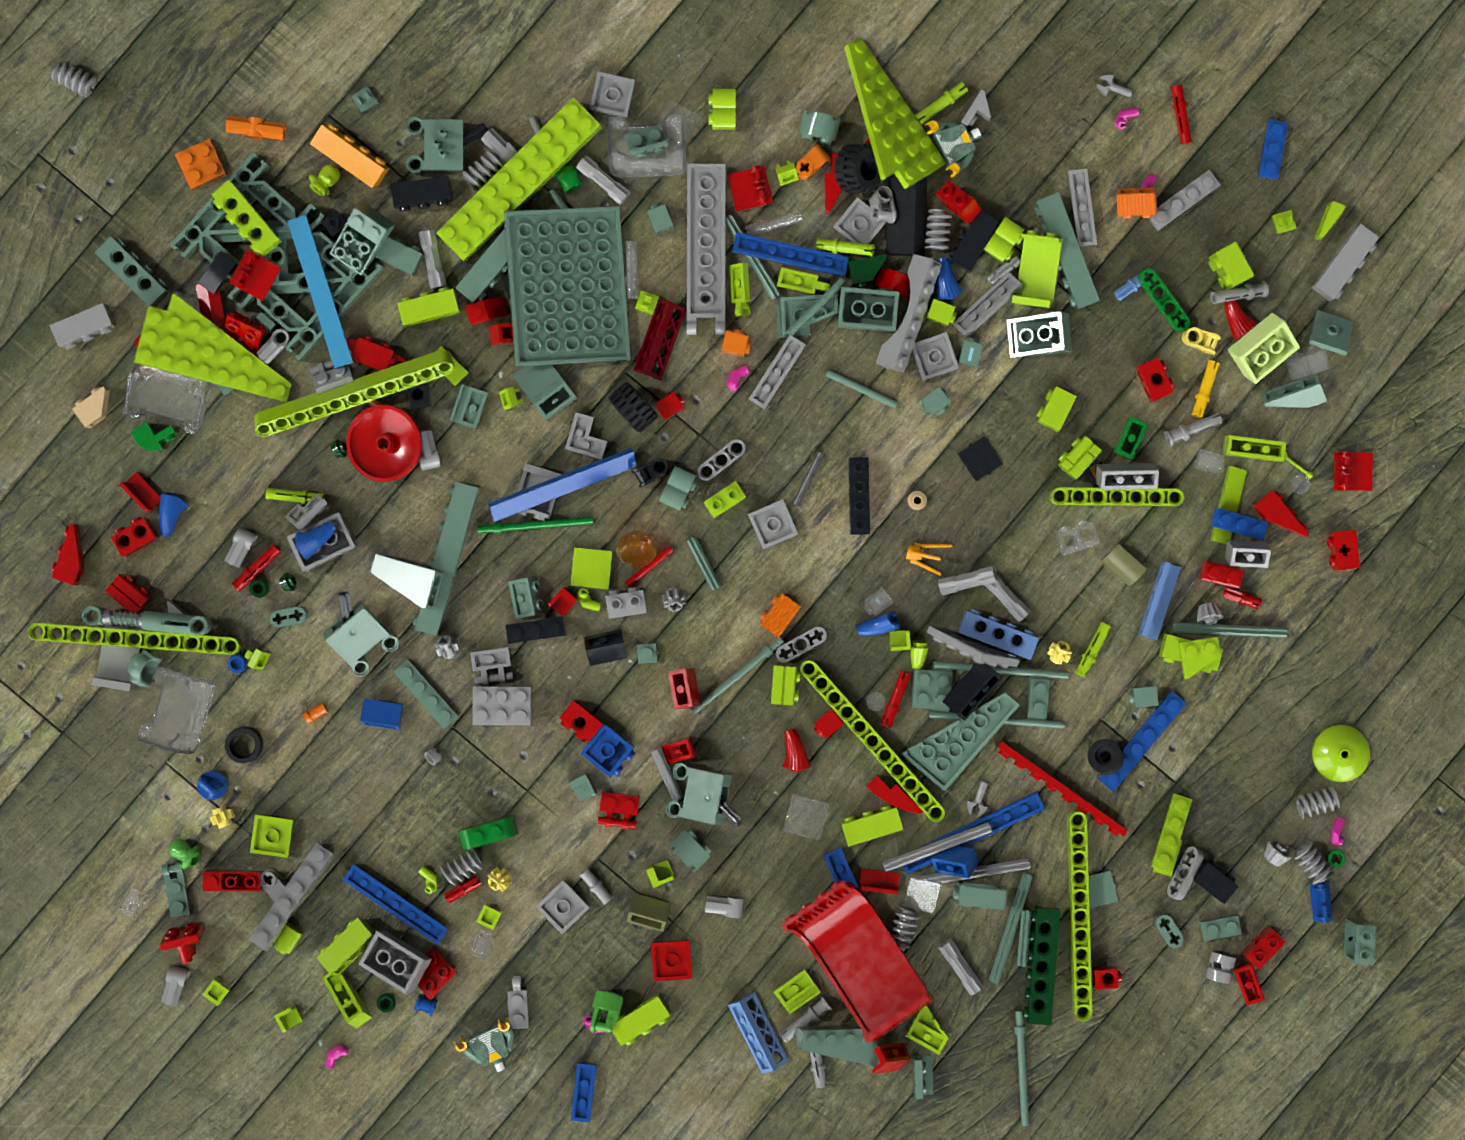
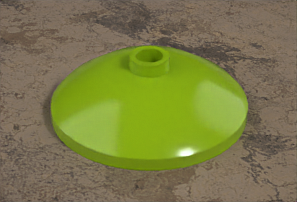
M1334 725L1326 728L1317 736L1312 748V758L1316 769L1325 778L1335 782H1348L1359 777L1367 768L1370 760V747L1365 736L1356 728L1348 725ZM1343 751L1347 752V756L1345 758L1341 756Z

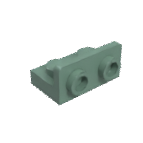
M661 124L624 134L630 158H643L647 156V153L653 151L654 154L661 153L669 145L668 140L665 139Z
M537 576L508 581L516 619L544 613V602L540 593L541 586Z
M931 1055L913 1056L915 1099H923V1095L933 1094V1061Z

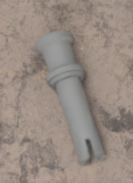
M1262 280L1256 284L1246 283L1240 288L1212 292L1210 296L1211 302L1218 304L1238 299L1252 300L1254 297L1259 296L1265 298L1269 294V286L1265 280Z
M1216 413L1186 426L1181 424L1174 430L1164 431V438L1168 446L1172 447L1177 442L1187 441L1194 434L1223 424L1222 418L1219 416V413Z
M823 996L821 1001L813 1007H808L807 1012L779 1034L782 1035V1039L787 1043L797 1035V1027L809 1026L814 1021H820V1017L834 1009Z

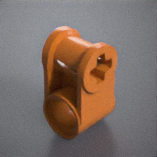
M816 144L798 161L796 165L798 178L802 180L810 178L830 161L831 157L819 144ZM801 166H802L803 168H805V167L807 166V167H808V171H807V172H806V171L801 172Z

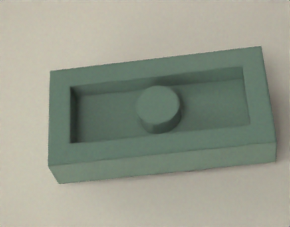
M1238 915L1200 921L1203 941L1242 934Z

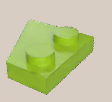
M1218 637L1178 642L1184 679H1189L1221 656Z
M927 1005L918 1011L905 1034L906 1037L938 1055L949 1039Z

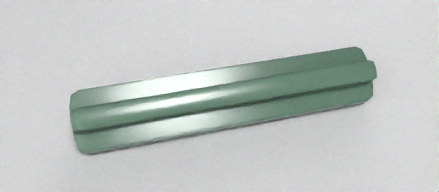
M697 538L689 539L687 543L712 590L719 588L721 585Z
M1026 909L1022 910L1017 965L1021 967L1028 965L1032 912Z

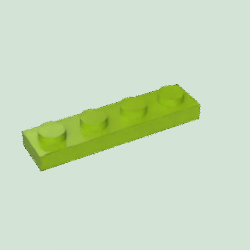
M1175 793L1172 795L1151 867L1170 873L1192 799Z

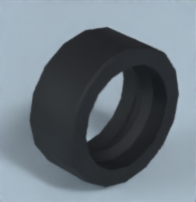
M243 726L236 728L225 739L226 754L236 763L244 764L258 758L263 750L262 736L252 727ZM239 734H248L255 741V749L248 756H240L233 749V741Z

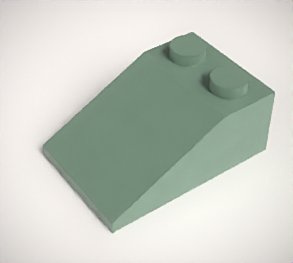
M1060 311L1007 320L1010 358L1072 352L1068 313Z

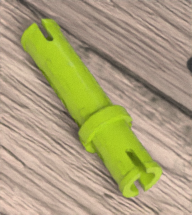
M961 81L950 91H945L943 96L914 116L923 125V123L950 104L953 105L956 99L967 93V87L965 88V84Z
M817 238L816 244H819L818 246L816 245V250L832 251L833 254L841 252L872 257L874 255V251H872V249H875L874 244L846 242L836 238L834 240Z
M270 487L266 489V499L299 502L302 505H306L318 494L325 500L324 493L308 492V490L294 491Z
M1100 622L1085 654L1081 655L1082 660L1074 672L1075 674L1086 678L1090 667L1096 662L1095 658L1112 628L1111 626Z

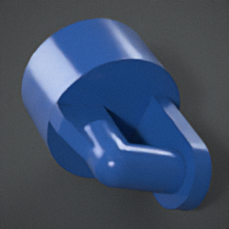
M211 770L198 778L197 788L200 795L205 799H218L224 796L229 789V779L222 771Z

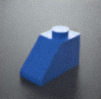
M956 846L931 857L935 872L968 879L979 864L975 849Z

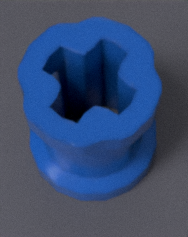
M419 994L414 1010L429 1013V1016L432 1017L438 1000H429L423 997L422 994Z

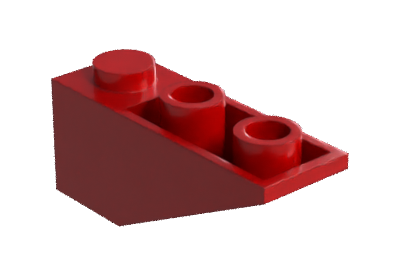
M1268 491L1252 504V507L1264 521L1299 536H1309L1307 526L1295 518L1296 513L1290 506L1286 507L1282 502L1284 498L1278 491Z
M71 523L65 529L64 537L66 538L58 549L57 554L59 557L52 566L51 573L53 574L51 578L70 585H78L84 570L79 525Z
M207 869L203 871V891H261V872Z

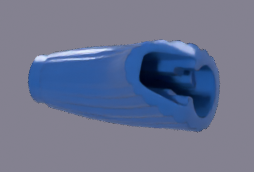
M938 258L937 261L942 265L940 274L936 279L937 300L942 302L952 301L964 289L957 283L949 258Z
M161 493L159 526L160 535L172 536L180 513L188 506L177 493Z
M329 520L310 531L296 532V549L308 559L330 539L337 528Z
M891 611L859 623V625H856L858 636H873L899 630L900 625L897 613Z

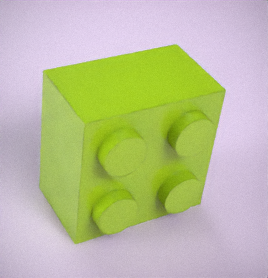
M1237 242L1208 257L1210 268L1212 271L1217 272L1219 276L1218 282L1226 290L1255 276Z

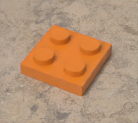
M210 138L175 154L191 190L227 175Z

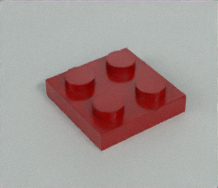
M690 940L651 942L654 981L692 979Z

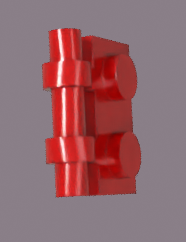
M602 791L599 811L607 812L606 817L599 816L598 824L610 828L611 826L622 827L625 830H628V828L636 829L637 821H630L629 818L630 815H638L640 796ZM613 813L624 814L623 820L612 818Z

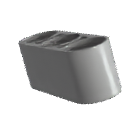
M735 439L728 443L699 467V477L702 480L709 481L744 454V442ZM735 443L742 445V451L738 454L733 453L731 450L732 445ZM719 455L727 457L725 465L717 464L716 458ZM704 467L712 469L710 477L702 476L701 470Z

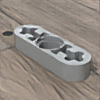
M814 627L777 648V659L780 662H789L818 646L826 640V631L822 627ZM815 630L818 632L822 631V639L818 640L816 638L812 640L814 644L810 646V642L805 635L809 634V637L815 635ZM804 639L807 646L804 650L796 648L797 640ZM792 643L793 649L797 654L793 655L792 651L788 653L787 659L784 657L780 658V650L783 648L785 651L790 649L788 645Z
M1193 846L1186 849L1167 888L1169 897L1182 900L1186 896L1203 861L1204 854L1202 850ZM1188 869V875L1183 878L1184 870Z

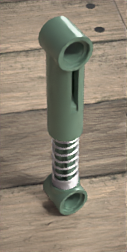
M89 606L82 613V618L88 625H112L113 623L115 625L120 624L121 626L124 624L126 626L130 625L131 627L136 625V627H141L143 630L205 635L212 627L210 619L205 616L154 611H144V613L141 612L140 614L135 612L134 614L132 612L127 613L126 611L121 612V610L119 612L114 610L113 612L100 606ZM94 610L98 613V618L95 621L90 616ZM199 620L204 623V628L201 631L196 628V623ZM172 621L189 624L188 626L172 625Z

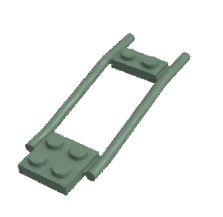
M934 661L933 670L914 669L911 707L930 709L929 718L959 719L960 717L954 712H949L950 708L942 701L952 689V670L969 671L973 664ZM989 665L998 674L1030 676L1027 718L1009 717L1004 724L1065 728V721L1046 720L1049 678L1068 679V671L1008 667L1007 669L1001 666Z

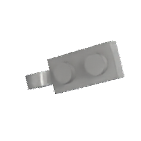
M513 976V989L507 991L509 1023L511 1029L529 1028L527 989H521V976Z

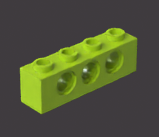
M228 180L211 194L215 199L212 202L219 210L224 209L227 213L226 219L232 225L236 224L239 227L237 232L244 240L249 239L252 243L250 247L256 254L260 253L266 256L282 242L233 182ZM236 200V208L229 209L230 201ZM244 215H249L250 217L247 224L241 223V218ZM256 230L262 231V236L259 239H254L253 237Z

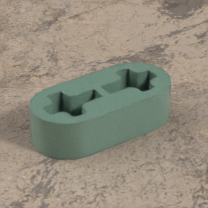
M303 607L277 610L271 614L270 622L275 627L301 624L307 619V611ZM296 610L299 613H303L299 621L297 618L290 617V615L296 614ZM278 613L280 616H287V619L282 620L281 624L274 620Z
M1159 914L1155 919V926L1170 947H1180L1183 944V936L1173 919L1167 914ZM1162 918L1169 920L1167 922L1169 929L1166 930L1163 925H1159ZM1170 932L1175 936H1179L1177 943L1170 942L1172 939L1169 935Z

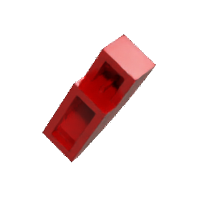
M837 153L831 154L832 173L824 174L825 214L831 212L841 192L840 185L837 184V178L834 175L835 158L838 157Z
M875 775L866 784V787L876 796L899 809L917 814L923 812L896 783L889 788Z

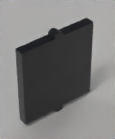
M982 437L973 444L970 443L969 447L958 453V456L976 482L987 474L991 475L993 470L1002 465L985 437Z

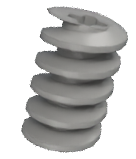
M66 61L64 64L59 62L53 70L52 80L58 81L60 85H65L67 89H72L73 92H78L80 96L88 98L95 87L96 76L89 79L90 73L86 72L82 75L83 69L80 68L75 72L76 65H72L69 68L70 62Z
M486 151L487 158L480 156L481 163L474 161L476 168L468 166L470 173L462 171L463 179L475 193V186L482 188L481 181L487 183L486 176L492 178L494 176L492 171L498 172V166L503 167L496 156L489 151Z
M929 209L928 212L932 215L928 216L927 220L932 223L926 226L931 231L926 232V236L930 238L926 239L925 243L930 246H926L924 249L935 251L948 249L949 246L945 245L944 242L950 239L944 235L950 233L945 227L951 226V223L947 222L946 219L952 218V216L947 214L945 210Z
M1329 787L1328 791L1321 789L1320 793L1314 791L1313 796L1309 792L1306 793L1305 797L1300 794L1298 799H1296L1297 809L1302 819H1304L1305 813L1312 817V811L1319 815V809L1327 813V807L1332 812L1334 811V805L1340 808L1339 799L1333 787Z
M1309 841L1296 849L1295 852L1297 854L1294 859L1301 858L1298 865H1306L1303 872L1310 871L1307 877L1315 878L1312 881L1314 885L1324 882L1334 872H1330V866H1325L1326 860L1321 859L1322 855L1317 853V848L1312 847L1313 842Z
M473 848L474 853L466 851V858L460 854L461 861L454 858L453 866L447 862L448 869L440 866L444 877L449 883L456 886L458 884L457 879L463 882L464 876L469 878L471 872L473 874L477 873V868L480 870L484 869L483 860L475 848Z
M898 906L902 910V912H896L900 919L893 920L897 927H891L890 929L895 932L892 935L901 949H908L910 945L906 941L913 940L909 934H915V930L911 927L918 925L914 920L920 919V916L909 908Z

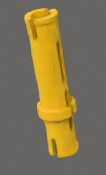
M1208 360L1199 392L1195 395L1196 401L1191 413L1192 416L1203 418L1206 405L1210 402L1209 396L1218 367L1220 366L1219 362Z

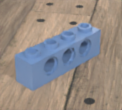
M971 609L970 612L965 611L957 631L958 633L1031 660L1039 638L1034 637L1036 633L1026 629L1023 633L1017 630L1018 626L1008 622L1006 626L999 623L1000 619L989 616L988 619L981 617L982 613ZM979 621H983L986 625L983 632L976 630V624ZM997 628H1001L1004 632L1003 637L1000 639L994 637V631ZM1015 635L1021 637V643L1018 646L1012 644V638Z

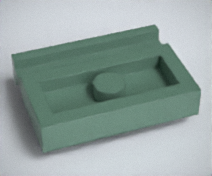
M461 384L450 421L477 429L489 393Z

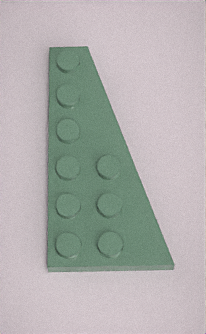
M1003 692L976 708L965 721L961 718L957 719L901 752V755L945 791L1020 704L1008 693Z

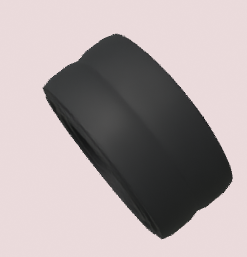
M1102 739L1096 741L1090 747L1088 762L1097 773L1112 775L1122 767L1124 753L1116 742ZM1105 752L1111 754V759L1108 762L1101 761V755Z

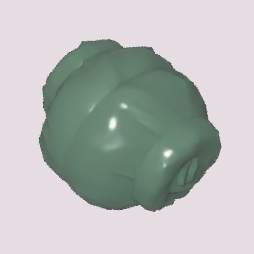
M144 649L142 653L134 654L127 665L130 681L138 686L149 687L155 670L162 661V656L147 649Z

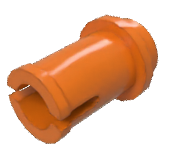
M321 702L312 709L305 710L302 716L307 724H313L314 720L327 714L328 710L323 702Z

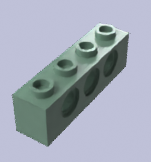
M110 236L94 253L148 306L155 308L169 293L166 289L168 285L161 278L156 279L152 275L154 271L146 264L143 266L139 262L140 258L133 251L129 253L125 249L127 245L119 237L115 239ZM119 253L124 255L121 262L116 261V256ZM136 266L137 273L131 276L130 269ZM146 280L151 281L149 289H144L143 287Z

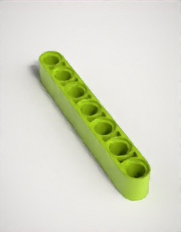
M1059 487L1050 492L1049 499L1055 505L1178 506L1184 501V494L1179 489L1162 488L1101 490L1100 488ZM1057 491L1063 493L1064 497L1061 502L1056 501L1054 498V494ZM1076 491L1081 492L1083 495L1080 502L1074 500L1073 496ZM1096 491L1102 495V499L1099 502L1093 499V494ZM1115 491L1121 495L1119 502H1115L1112 499V494ZM1133 492H1137L1140 495V500L1137 503L1131 499ZM1153 492L1159 495V500L1156 503L1152 502L1150 498ZM1172 492H1175L1178 495V501L1176 503H1173L1170 500V494Z

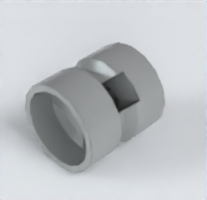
M1212 951L1209 960L1211 966L1207 967L1205 977L1220 983L1230 984L1232 977L1230 969L1234 968L1236 957Z

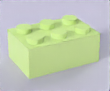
M1271 313L1232 345L1228 351L1242 374L1256 384L1297 351L1300 346L1285 321Z

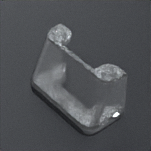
M672 114L666 119V124H661L665 139L669 143L664 152L654 154V151L649 152L647 156L636 159V157L630 158L624 134L656 125L628 126L627 120L621 116L608 117V160L611 175L615 177H644L684 174L687 171L685 114Z
M137 363L129 372L123 414L139 419L146 415V413L182 422V428L185 432L198 434L202 427L213 383Z
M157 666L154 680L162 688L152 723L147 722L140 727L137 740L172 753L193 754L198 749L214 692V682L192 674Z

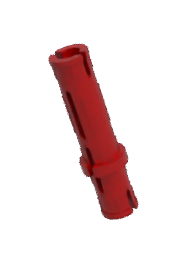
M1183 85L1170 87L1174 103L1172 104V109H1175L1180 144L1191 143L1193 140L1186 109L1188 103L1185 102Z
M272 544L253 564L243 569V573L231 583L233 587L240 592L251 580L254 581L256 576L282 553L275 544Z
M901 670L899 671L900 673L890 700L885 705L886 710L880 722L881 725L892 728L896 713L900 711L898 708L911 674H905Z

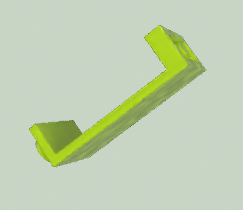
M1027 230V234H1021L1024 241L1018 281L1021 282L1023 287L1016 295L1012 296V303L1053 308L1063 238H1057L1058 234L1046 233V236H1040L1038 231Z

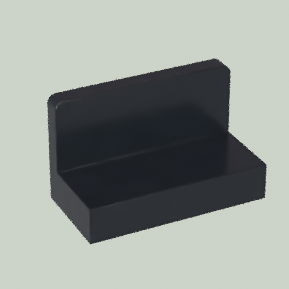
M621 629L584 637L590 666L627 658Z

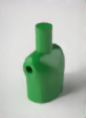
M565 164L555 174L565 193H569L583 185L574 165L566 166Z

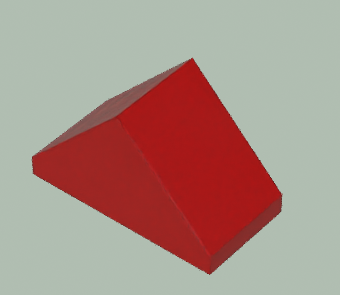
M881 267L874 285L887 291L899 292V296L909 299V277L899 271Z
M690 736L662 746L668 764L696 757Z

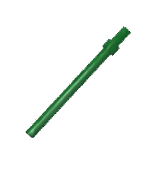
M593 517L508 524L497 522L493 523V525L478 526V534L492 532L494 534H502L504 531L593 524Z

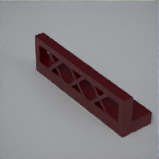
M658 299L633 369L634 372L647 375L659 381L662 380L685 316L686 308L670 301ZM675 308L679 310L677 318L673 320L672 313ZM670 327L672 332L671 335L667 338L665 333L666 330ZM664 345L665 352L660 356L659 349ZM658 363L659 369L655 375L651 372L653 366Z

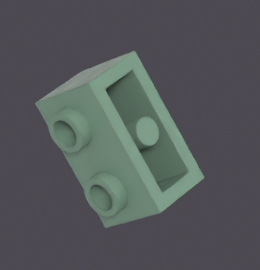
M938 387L919 401L918 404L929 418L934 414L939 416L949 409L947 405L951 402L949 400L951 396L945 388L941 390Z

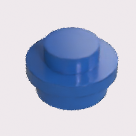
M234 654L228 660V667L234 673H241L247 668V659L242 654Z

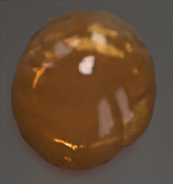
M634 531L626 533L619 539L616 553L624 564L628 563L634 569H640L654 560L657 549L645 533Z

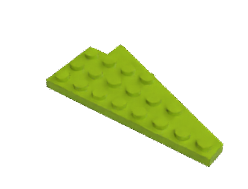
M859 37L848 43L844 48L880 178L884 180L895 174L902 186L907 189L947 163L863 39Z
M172 294L168 311L148 306L134 363L287 402L291 388L289 381L176 294Z

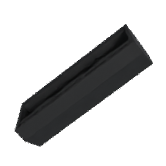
M896 176L889 177L888 187L893 193L897 215L893 224L887 223L886 255L913 256L915 254L924 256L927 178H923L905 189Z

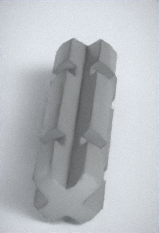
M1013 256L1009 259V262H1005L995 270V273L987 277L988 282L992 286L1007 273L1014 271L1013 268L1016 269L1020 266L1021 261L1017 256Z

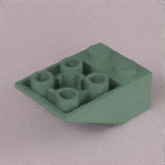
M363 202L354 208L330 255L362 276L386 242L395 223Z
M553 365L524 366L513 374L515 380L546 421L577 400V397Z

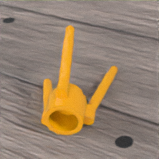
M915 542L914 545L909 544L906 559L910 560L912 564H916L941 576L942 573L918 561L922 557L938 561L941 558L923 553L924 549L920 548H952L953 544H920Z

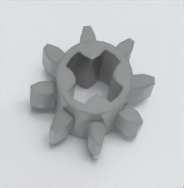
M669 588L666 594L662 595L664 608L668 607L670 611H679L683 607L682 604H686L684 591L680 592L678 588Z
M449 635L441 636L437 643L434 644L438 657L443 655L444 659L453 658L457 651H459L457 639H451Z

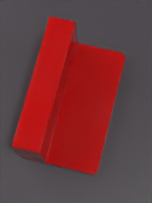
M135 472L126 482L119 484L145 512L151 513L160 504L161 495L139 472Z
M861 868L859 889L898 894L900 873Z
M904 1043L878 1045L874 1048L880 1063L871 1071L873 1074L894 1072L907 1064L911 1057Z

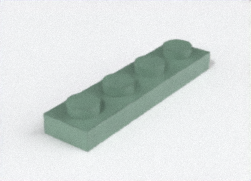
M409 659L394 671L395 675L443 729H446L459 717Z

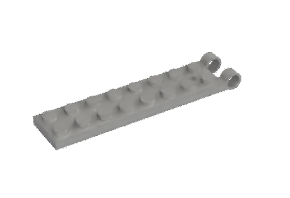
M687 164V335H696V318H716V335H725L726 164ZM704 295H708L710 297V300L708 302H704L702 300V297Z

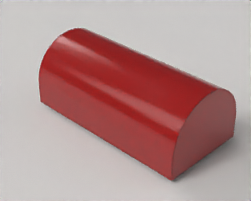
M1243 963L1234 967L1233 971L1246 1005L1264 1001L1265 997L1252 963Z

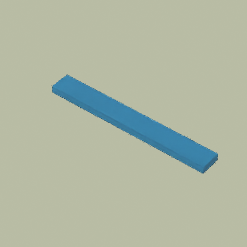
M304 215L288 220L287 222L334 368L354 363L308 218Z

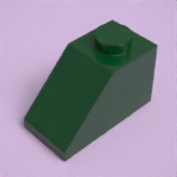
M883 254L848 261L852 286L857 285V288L867 287L868 283H871L887 259V255Z

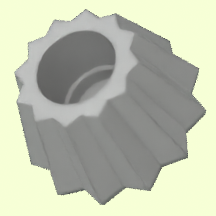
M1215 602L1205 603L1198 607L1197 622L1213 625L1224 617V614Z
M1268 842L1264 857L1270 863L1280 866L1291 859V855L1288 853L1285 845L1280 842Z

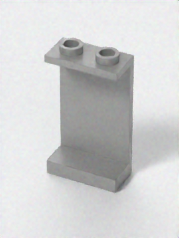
M114 623L112 625L105 624V628L144 631L141 627H136V625L131 627L125 624L122 626L120 624L115 625ZM115 632L112 636V640L115 643L120 640L118 632ZM134 634L131 638L134 644H137L140 640L138 634ZM102 645L97 676L92 677L91 685L134 691L135 683L130 681L127 665L134 654L140 653L141 648Z

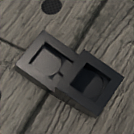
M221 251L198 283L215 295L225 283L226 277L237 266V262Z

